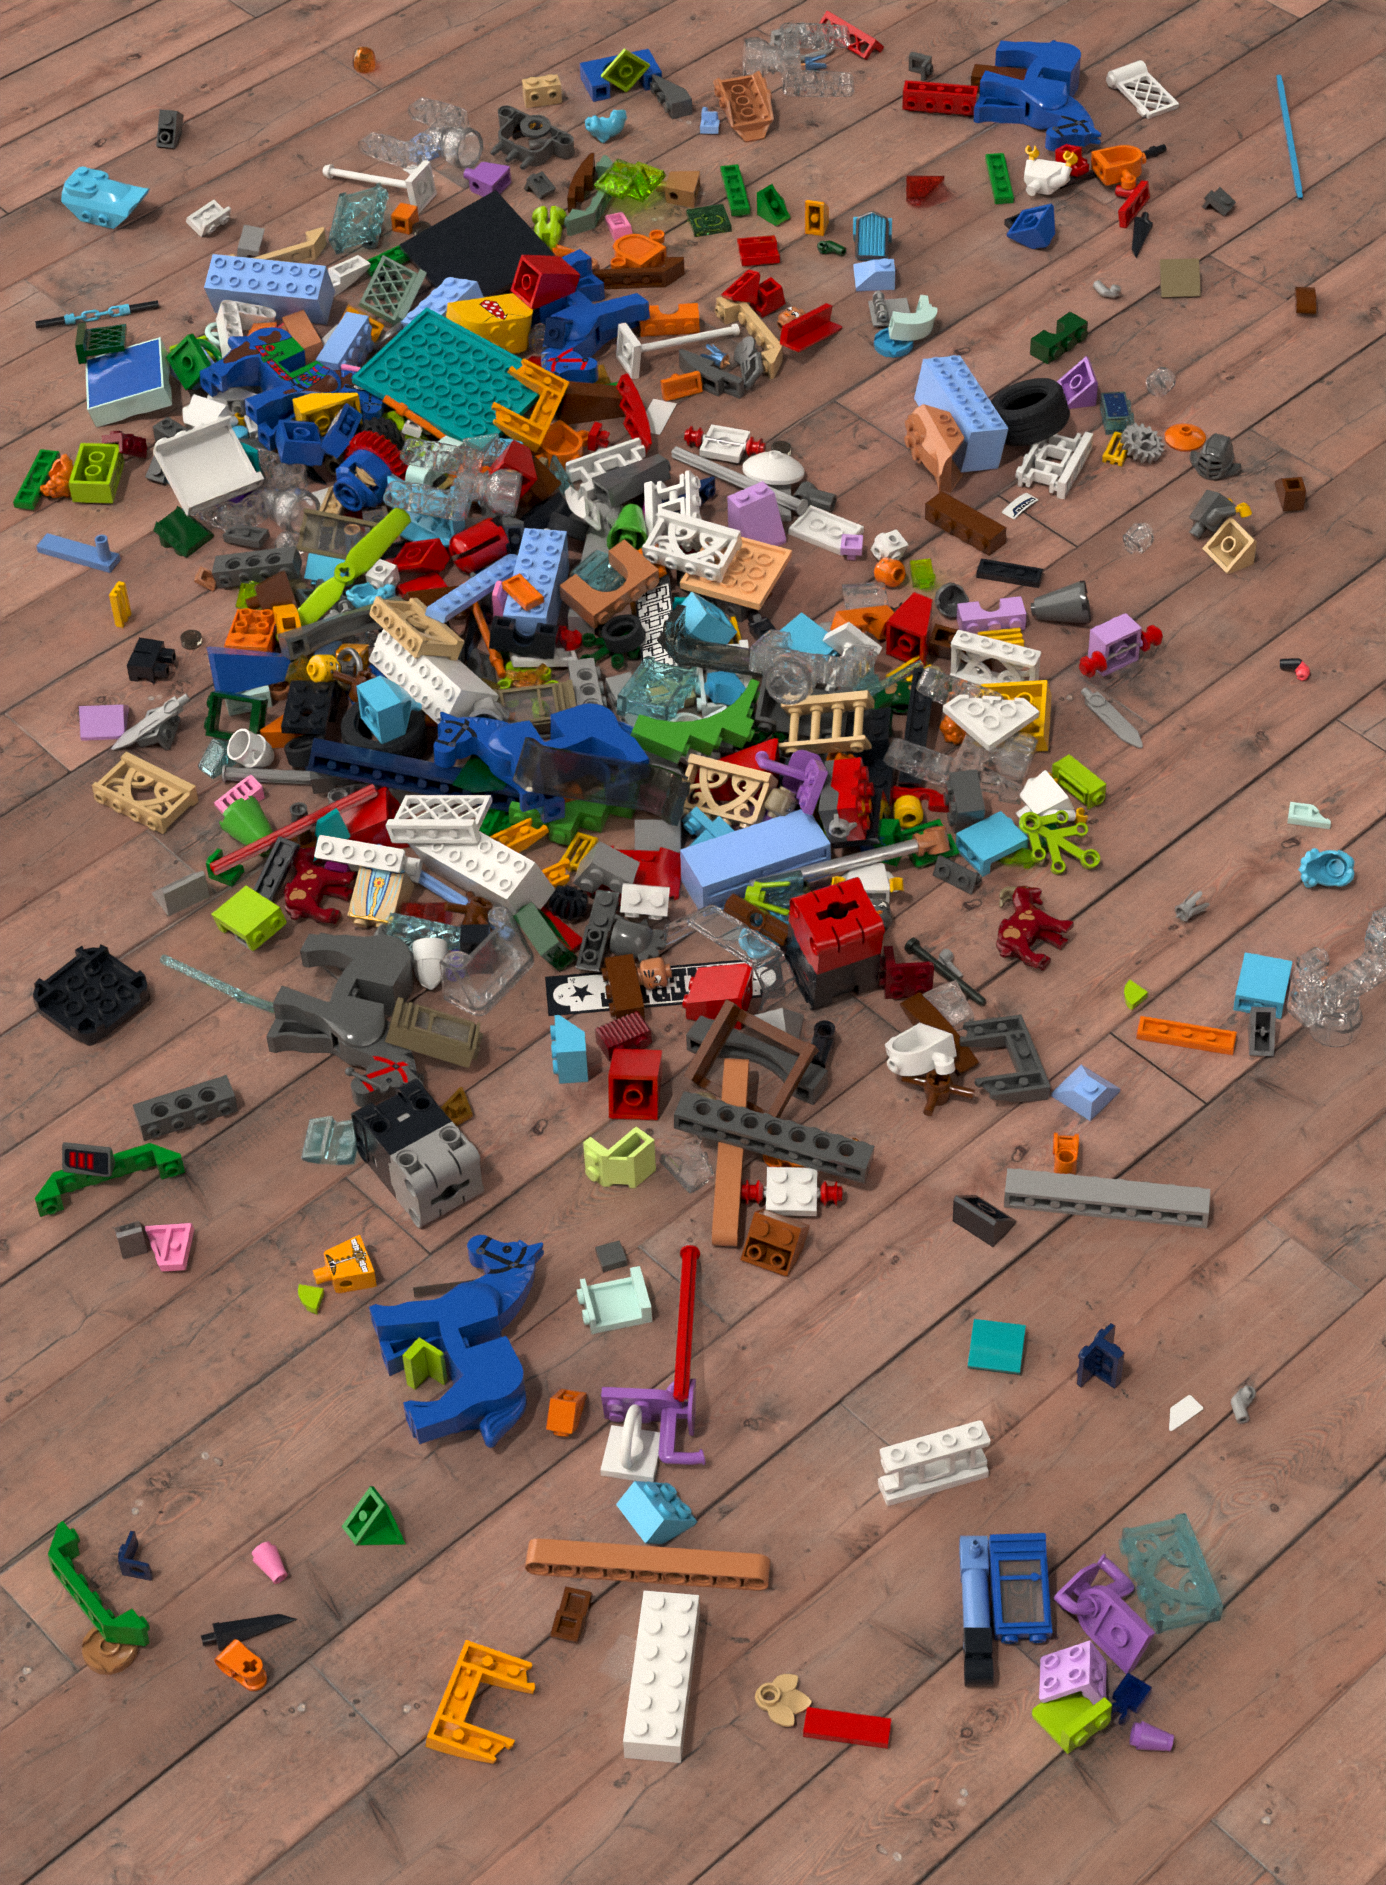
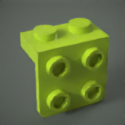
M1081 1691L1045 1703L1041 1702L1032 1709V1717L1069 1754L1110 1723L1112 1704L1104 1697L1093 1705L1088 1698L1083 1696Z

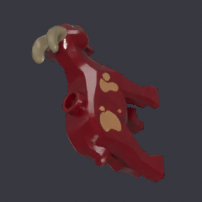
M316 847L300 848L292 864L297 875L291 883L288 882L284 890L285 911L291 916L292 920L311 918L316 923H332L336 925L341 916V911L335 908L324 910L318 905L321 903L324 895L349 901L353 895V890L348 889L347 886H338L336 884H350L355 879L356 873L353 871L339 873L316 866L313 863L322 862V859L314 861Z
M1028 886L1005 887L999 894L1001 899L999 907L1002 908L1005 903L1012 901L1015 913L1009 919L1004 918L999 925L996 947L1000 952V956L1003 958L1009 956L1019 958L1024 965L1044 971L1050 964L1051 958L1045 954H1035L1030 947L1038 938L1062 950L1067 944L1068 939L1053 931L1067 933L1074 927V922L1058 920L1035 907L1033 904H1043L1040 899L1042 896L1040 888Z

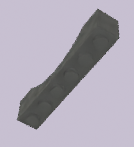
M398 596L385 599L394 601H405L404 599ZM370 604L277 634L282 655L289 660H294L312 654L324 645L341 638L383 628L369 615L373 605Z
M704 1016L698 1018L686 1034L688 1051L696 1054L714 1022L713 1019H708ZM733 1028L717 1058L749 1059V1061L772 1071L784 1083L799 1056L789 1054L776 1046L766 1044ZM810 1063L792 1096L814 1105L828 1086V1070L820 1065Z

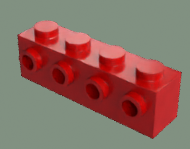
M905 80L902 110L962 114L965 116L974 115V106L978 100V86Z

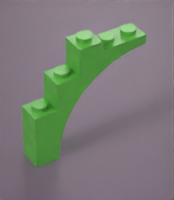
M751 678L743 694L732 705L708 718L695 721L671 722L639 714L630 736L636 739L643 750L677 764L681 756L686 757L689 748L711 756L713 749L718 750L721 741H724L742 749L746 741H751L755 731L751 729L754 720L750 719L753 712L750 705L757 702L760 694L757 688L760 682Z
M649 776L628 782L627 800L606 805L603 787L584 798L566 802L565 818L543 823L537 809L522 812L520 802L512 801L509 806V823L517 824L532 818L533 823L531 827L539 829L543 824L548 827L549 841L569 846L579 827L602 832L610 814L632 819L637 808L636 801L639 786L642 783H648Z

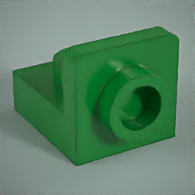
M217 848L206 860L208 877L232 887L244 873V867L239 864L219 875H214L210 868V863L223 857V851Z

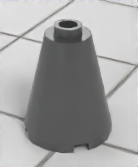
M1085 580L1034 598V603H1031L1032 616H1036L1037 620L1090 623V605L1087 598L1088 591Z

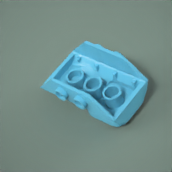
M79 167L65 181L61 202L80 221L114 229L131 214L149 193L150 189L111 180L108 174L101 170Z
M392 473L391 476H387L389 498H391L393 509L400 507L411 518V523L399 536L411 542L439 538L444 547H449L450 539L465 529L463 505L460 500L437 489L427 492Z

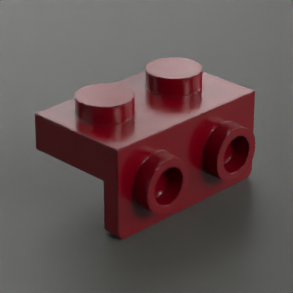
M110 431L109 435H102V444H119L120 454L141 459L147 458L146 438L134 436V434H125L122 431Z

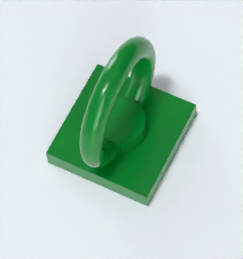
M188 334L166 356L185 391L191 390L200 381L201 370L212 365L202 347L211 352L217 361L222 359V353L215 345L204 339H196L194 334Z

